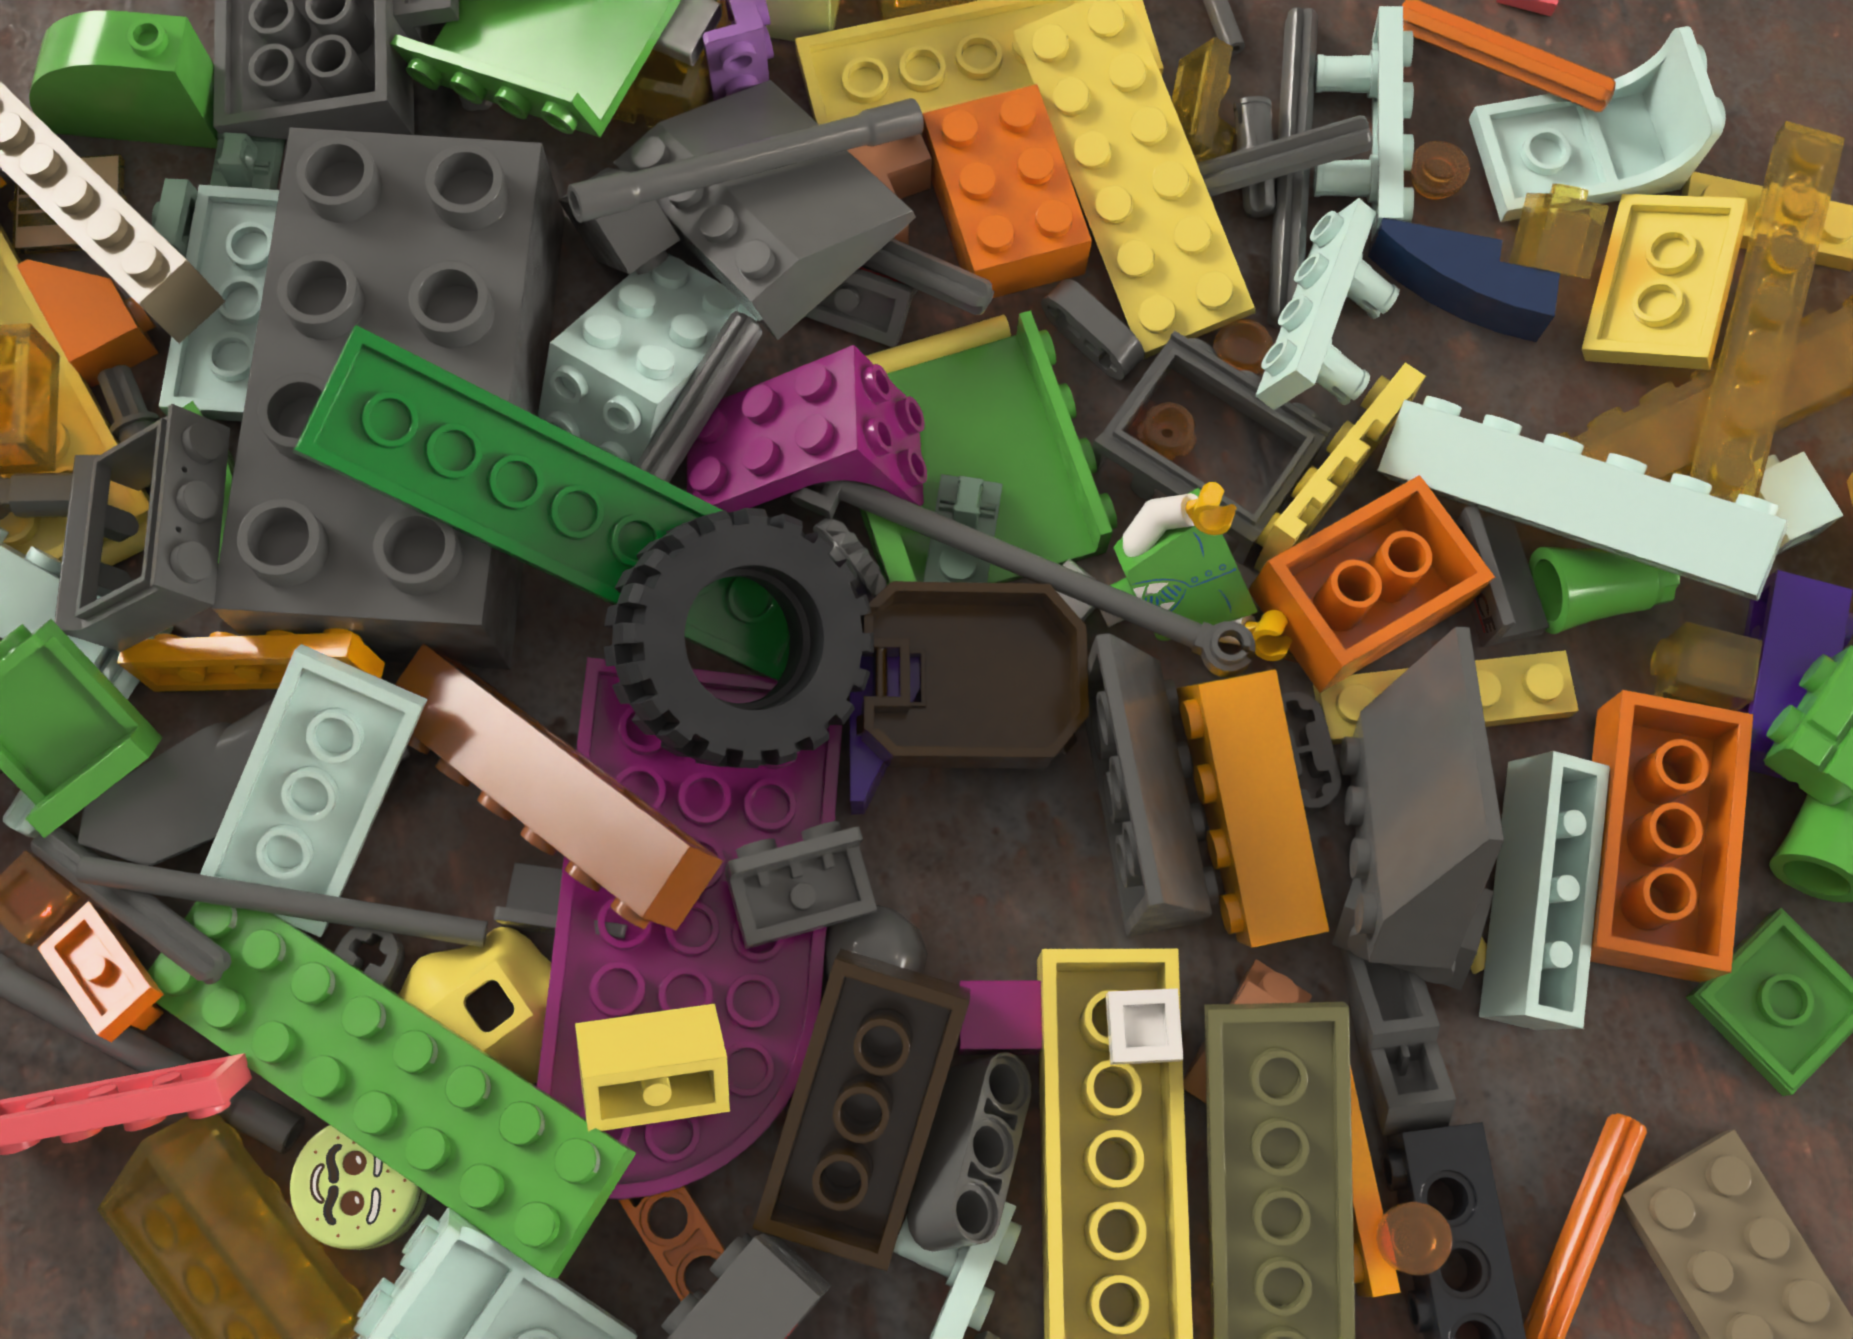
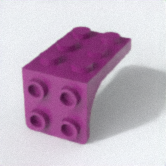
M855 345L849 346L721 399L687 453V492L721 510L735 512L743 508H752L813 484L827 481H857L877 486L890 494L922 506L924 503L923 483L927 481V469L921 456L920 432L925 427L922 410L913 397H907L890 381L887 373L880 365H874Z

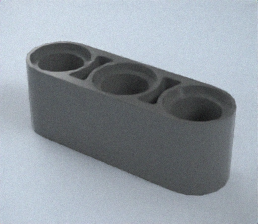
M1008 1052L999 1053L954 1065L948 1071L908 1205L907 1222L909 1231L914 1241L924 1250L936 1252L986 1243L995 1236L998 1230L1031 1098L1032 1085L1029 1072L1016 1055Z

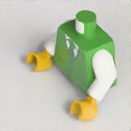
M1209 482L1201 490L1197 488L1187 494L1155 498L1147 501L1123 534V538L1118 540L1113 547L1126 578L1110 586L1200 624L1206 622L1214 626L1224 621L1240 623L1252 633L1255 640V654L1258 657L1267 661L1282 659L1292 643L1290 637L1279 636L1283 634L1288 620L1278 610L1267 611L1262 615L1259 622H1256L1254 616L1251 615L1258 612L1223 536L1232 524L1237 507L1234 504L1219 506L1224 493L1221 485L1216 482ZM1100 610L1108 627L1124 620ZM1154 633L1155 636H1156V638H1157V640H1160V641H1168V640H1171V639L1166 638V637H1164V636H1162V635H1159V634H1157V633ZM1225 636L1218 640V642L1240 645L1239 641L1231 636Z

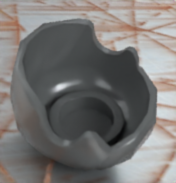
M876 905L877 911L874 914L829 926L826 930L823 965L826 981L828 982L834 960L840 949L924 974L928 953L921 931L898 911L881 905Z

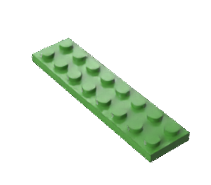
M196 901L185 917V920L227 951L231 957V965L223 972L218 982L206 984L203 981L196 980L171 959L160 953L148 970V973L164 994L155 1003L231 1056L245 1053L247 1067L446 1207H450L469 1223L546 1277L558 1279L636 1155V1152L605 1131L595 1128L588 1132L587 1121L584 1117L277 915Z

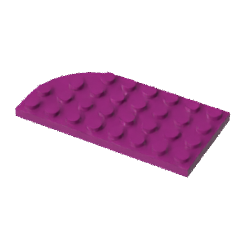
M587 657L576 750L723 860L676 931L650 921L646 929H642L621 917L610 907L616 897L604 887L599 892H596L571 877L564 870L570 861L564 856L537 1087L586 1119L575 1023L715 1004L727 1055L730 1112L605 1130L606 1133L636 1152V1155L607 1199L625 1200L649 1197L681 1188L725 1166L750 1147L769 1128L786 1106L796 1088L820 1009L826 927L745 949L726 880L725 869L729 861L738 858L736 849L772 838L775 839L777 848L803 841L802 831L835 821L842 725H830L826 729L829 732V740L814 751L800 750L797 752L796 760L780 765H760L758 768H732L696 763L695 759L676 756L661 747L662 741L655 735H645L632 722L636 713L631 705L620 704L612 685L620 682L616 667L606 666L605 659ZM692 669L699 682L707 691L716 698L731 703H748L761 699L777 684V681L763 676ZM594 920L598 921L600 935L595 932ZM605 922L628 925L625 939L612 937L606 930Z

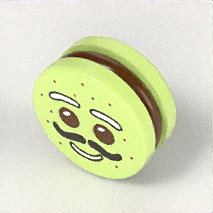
M331 1125L315 1134L303 1147L294 1164L290 1180L291 1203L300 1224L319 1242L339 1249H374L395 1241L416 1222L424 1208L428 1195L427 1192Z

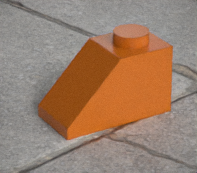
M29 259L16 265L68 362L91 387L99 384L98 374L104 369L113 368L117 365H127L131 368L158 354L147 331L156 327L152 317L132 297L126 299L110 278Z

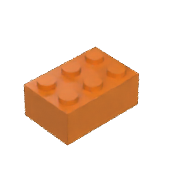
M1037 84L922 113L924 122L922 138L932 158L931 181L960 268L989 280L994 291L993 298L1086 273L1092 240Z
M1419 475L1269 559L1248 591L1263 613L1278 610L1286 616L1288 623L1283 634L1279 636H1288L1292 639L1289 650L1319 693H1322L1469 606L1495 576Z

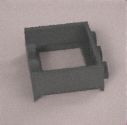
M1174 330L1167 344L1108 426L1094 440L1092 449L1096 460L1097 473L1109 458L1134 474L1130 485L1131 490L1145 500H1151L1157 490L1169 497L1187 494L1197 488L1201 490L1206 484L1127 434L1129 428L1172 369L1281 437L1299 450L1257 511L1253 514L1225 495L1222 496L1219 505L1222 507L1234 504L1237 507L1232 524L1225 533L1239 542L1233 558L1236 562L1243 565L1256 546V541L1272 516L1279 512L1319 454L1332 428L1322 423L1321 418L1314 410L1301 403L1287 402L1276 410L1271 409L1256 397L1262 380L1260 376L1251 371L1237 370L1218 358L1215 350L1206 342L1197 338L1188 339Z
M171 404L168 407V416L149 425L103 454L75 455L54 620L66 635L122 652L214 606L230 436L229 427ZM110 480L137 491L151 484L142 576L133 581L126 571L101 562L104 537L116 542H122L135 535L139 530V523L133 514L107 504Z

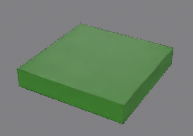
M1782 908L1771 911L1733 949L1731 973L1699 983L1685 997L1782 1096L1793 1095L1853 1033V978Z

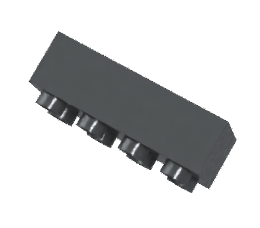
M290 127L217 571L215 603L212 606V609L240 636L265 635L266 632L271 630H284L294 634L323 633L326 629H346L358 634L363 639V643L384 662L410 663L422 644H425L461 662L466 667L511 670L523 562L295 454L293 450L355 325L538 417L550 345L565 220L563 208L558 201L559 196L542 143Z

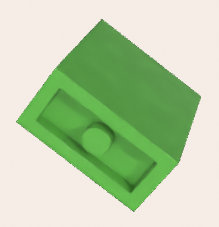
M49 619L33 633L24 624H21L0 641V769L36 805L25 819L45 838L148 759L163 738L52 619Z

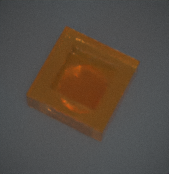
M25 850L0 875V923L21 943L32 947L81 897L40 858Z

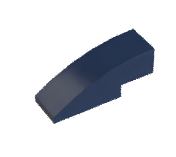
M1382 218L1369 246L1368 257L1393 279L1427 302L1462 320L1500 334L1533 342L1538 341L1555 317L1560 279L1559 272L1500 262L1503 242L1501 239Z

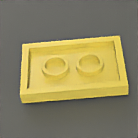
M1621 195L1582 345L1585 361L1703 370L1711 369L1748 215L1746 198Z

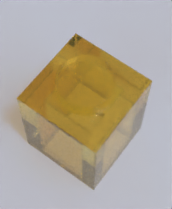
M1552 184L1550 193H1527L1509 263L1559 272L1560 276L1590 279L1609 206L1586 201L1589 190L1564 184Z
M1690 622L1684 623L1666 639H1660L1654 649L1650 664L1651 675L1657 676L1654 696L1738 711L1753 701L1763 641Z

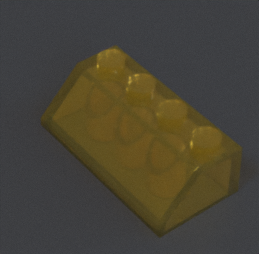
M219 1114L202 1119H189L186 1116L141 1141L97 1210L192 1339H357L360 1336L353 1329L360 1319L357 1314L365 1303L362 1294L341 1275L325 1254L322 1243L303 1228L293 1210L284 1200L283 1193L278 1184L263 1173L244 1148L242 1139L234 1127L225 1123Z

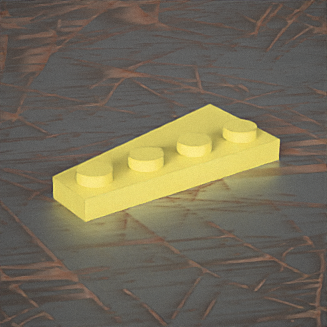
M1405 362L1391 381L1383 375L1376 381L1360 405L1366 409L1365 413L1355 425L1348 420L1342 425L1326 449L1330 456L1319 469L1313 465L1308 469L1291 494L1294 500L1282 514L1276 512L1256 541L1257 544L1263 547L1254 566L1256 570L1260 572L1269 559L1309 537L1394 426L1404 399L1413 401L1426 377L1424 374Z

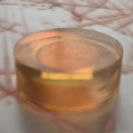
M1407 1202L1395 1205L1382 1216L1377 1227L1376 1240L1381 1256L1388 1265L1401 1273L1409 1275L1432 1273L1446 1262L1451 1252L1452 1234L1444 1216L1428 1204Z

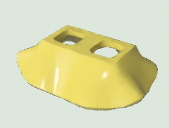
M498 927L487 934L483 948L468 945L459 949L434 952L420 957L412 966L398 995L532 1084L538 1082L551 962L537 949L532 941L513 928ZM497 981L513 1003L514 1013L494 1030L484 1032L466 1008V1000L487 982Z

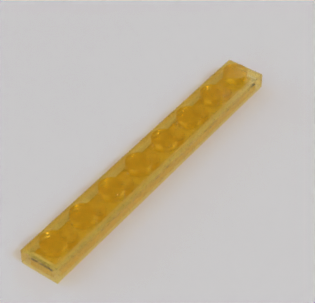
M1787 120L1776 133L1690 477L1712 485L1709 495L1733 503L1736 502L1739 494L1759 497L1845 137Z

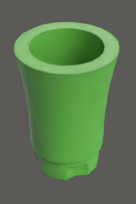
M1539 547L1531 555L1528 564L1549 628L1545 631L1550 634H1557L1587 622L1620 614L1645 611L1652 608L1653 605L1669 603L1675 599V591L1680 584V575L1595 547Z
M1807 793L1789 833L1770 860V869L1778 879L1818 899L1842 903L1853 902V796L1830 806L1822 804Z

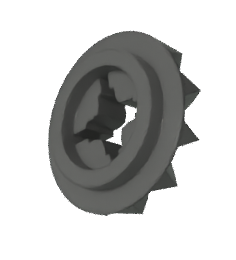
M827 517L813 527V532H821L834 543L832 551L828 554L834 562L848 559L858 575L856 579L849 582L854 596L866 594L870 603L887 586L886 579L879 572V566L869 555L868 549L863 547L858 541L855 533L849 532L842 522Z

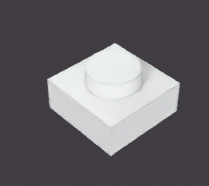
M1178 988L1111 991L1106 994L1110 1065L1180 1062L1183 1060Z

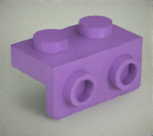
M724 0L727 26L707 31L702 35L713 101L769 80L767 59L774 58V53L766 25L771 24L766 0Z

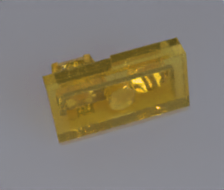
M1213 37L1179 60L1172 95V103L1194 158L1202 162L1230 154L1235 134V128L1218 116L1220 102L1224 98L1231 81V76L1228 72L1233 46L1216 37Z

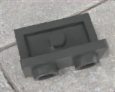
M833 821L802 831L803 841L777 848L776 841L772 838L756 841L736 849L738 858L728 862L725 876L745 949L871 915L877 911L859 848L860 843L863 841L859 826L842 830L840 822Z

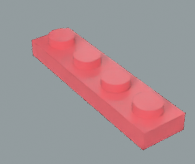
M243 1053L0 1100V1155H9L26 1150L39 1143L41 1139L60 1136L62 1143H73L98 1134L104 1127L123 1124L125 1131H137L160 1123L168 1115L187 1112L189 1119H202L218 1114L231 1105L230 1099L252 1079L250 1069L247 1066L246 1055Z

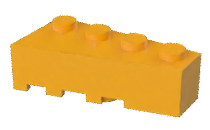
M1276 669L1176 688L1179 710L1194 766L1196 791L1200 802L1204 806L1209 826L1206 835L1208 851L1214 868L1220 870L1225 894L1220 895V910L1228 934L1236 933L1237 941L1251 948L1329 932Z

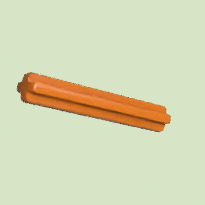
M1405 0L1402 4L1403 31H1413V37L1596 113L1602 112L1614 95L1616 81L1609 76L1421 0Z
M1616 1113L1607 1117L1523 1325L1526 1339H1565L1647 1134L1646 1127L1629 1116Z

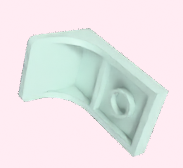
M1689 26L1675 28L1662 48L1651 59L1633 71L1614 79L1616 81L1614 95L1602 112H1593L1552 94L1476 106L1469 117V122L1500 222L1620 201L1622 194L1653 195L1680 190L1722 134L1726 120L1724 105L1720 98L1715 97L1707 74L1705 50L1700 44L1696 43L1693 31Z
M668 254V258L661 265L645 274L638 275L636 271L629 274L552 340L549 345L538 417L634 466L730 314L738 311L757 322V319L723 284Z
M450 1207L446 1209L439 1221L427 1215L402 1250V1253L405 1255L400 1265L405 1269L394 1284L384 1277L380 1280L358 1312L357 1316L360 1319L353 1329L360 1334V1339L637 1338L635 1330L561 1280L546 1277L469 1223Z

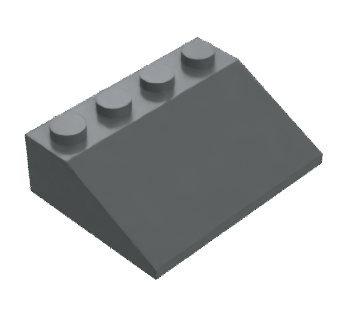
M215 0L213 127L218 133L222 134L224 132L245 133L248 136L288 139L290 127L415 135L413 78L406 71L408 63L390 45L396 34L407 37L393 16V0Z
M768 80L657 123L613 163L618 170L631 173L819 124L776 84ZM847 150L657 200L680 238L679 241L777 340L916 218L913 210Z
M1455 627L1360 711L1353 737H1344L1342 740L1340 772L1341 775L1350 776L1351 782L1345 798V823L1347 826H1355L1356 838L1353 839L1350 849L1349 868L1351 878L1361 879L1362 892H1359L1356 899L1355 929L1358 934H1366L1368 961L1372 963L1452 969L1504 842L1469 627Z
M1110 633L1096 635L1088 658L1089 716L1084 722L1126 937L1202 925L1212 915L1211 905H1217L1219 902L1218 886L1212 866L1203 867L1198 842L1205 840V825L1199 803L1189 804L1185 779L1192 777V763L1186 741H1176L1172 717L1179 716V700L1173 679L1164 680L1160 660Z

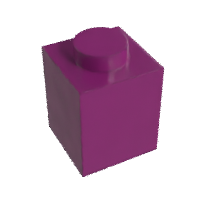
M1041 980L959 982L960 986L970 988L971 992L970 1002L958 1038V1055H995L1005 1052L1013 1055L1039 1054L1042 1050Z

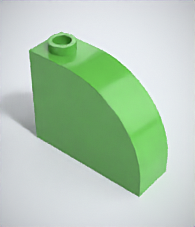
M89 11L64 17L53 23L46 30L42 39L29 100L33 113L55 134L217 148L218 132L213 127L214 64L187 17L128 11Z

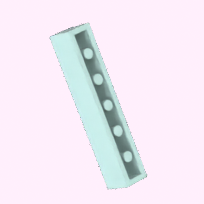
M1426 396L1423 405L1404 399L1377 470L1388 479L1405 484L1420 475L1435 495L1468 506L1478 505L1480 510L1755 601L1759 600L1787 530V519L1775 516L1779 508L1776 504L1745 494H1739L1735 503L1709 495L1712 485L1682 474L1673 473L1670 483L1644 475L1647 468L1646 464L1618 454L1609 453L1606 462L1581 455L1584 445L1558 435L1546 434L1543 443L1519 435L1522 429L1521 425L1497 416L1486 414L1481 424L1459 417L1462 408L1440 398Z

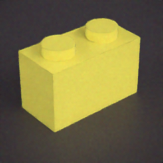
M715 1004L575 1023L580 1078L588 1132L595 1128L605 1131L730 1112L727 1055Z

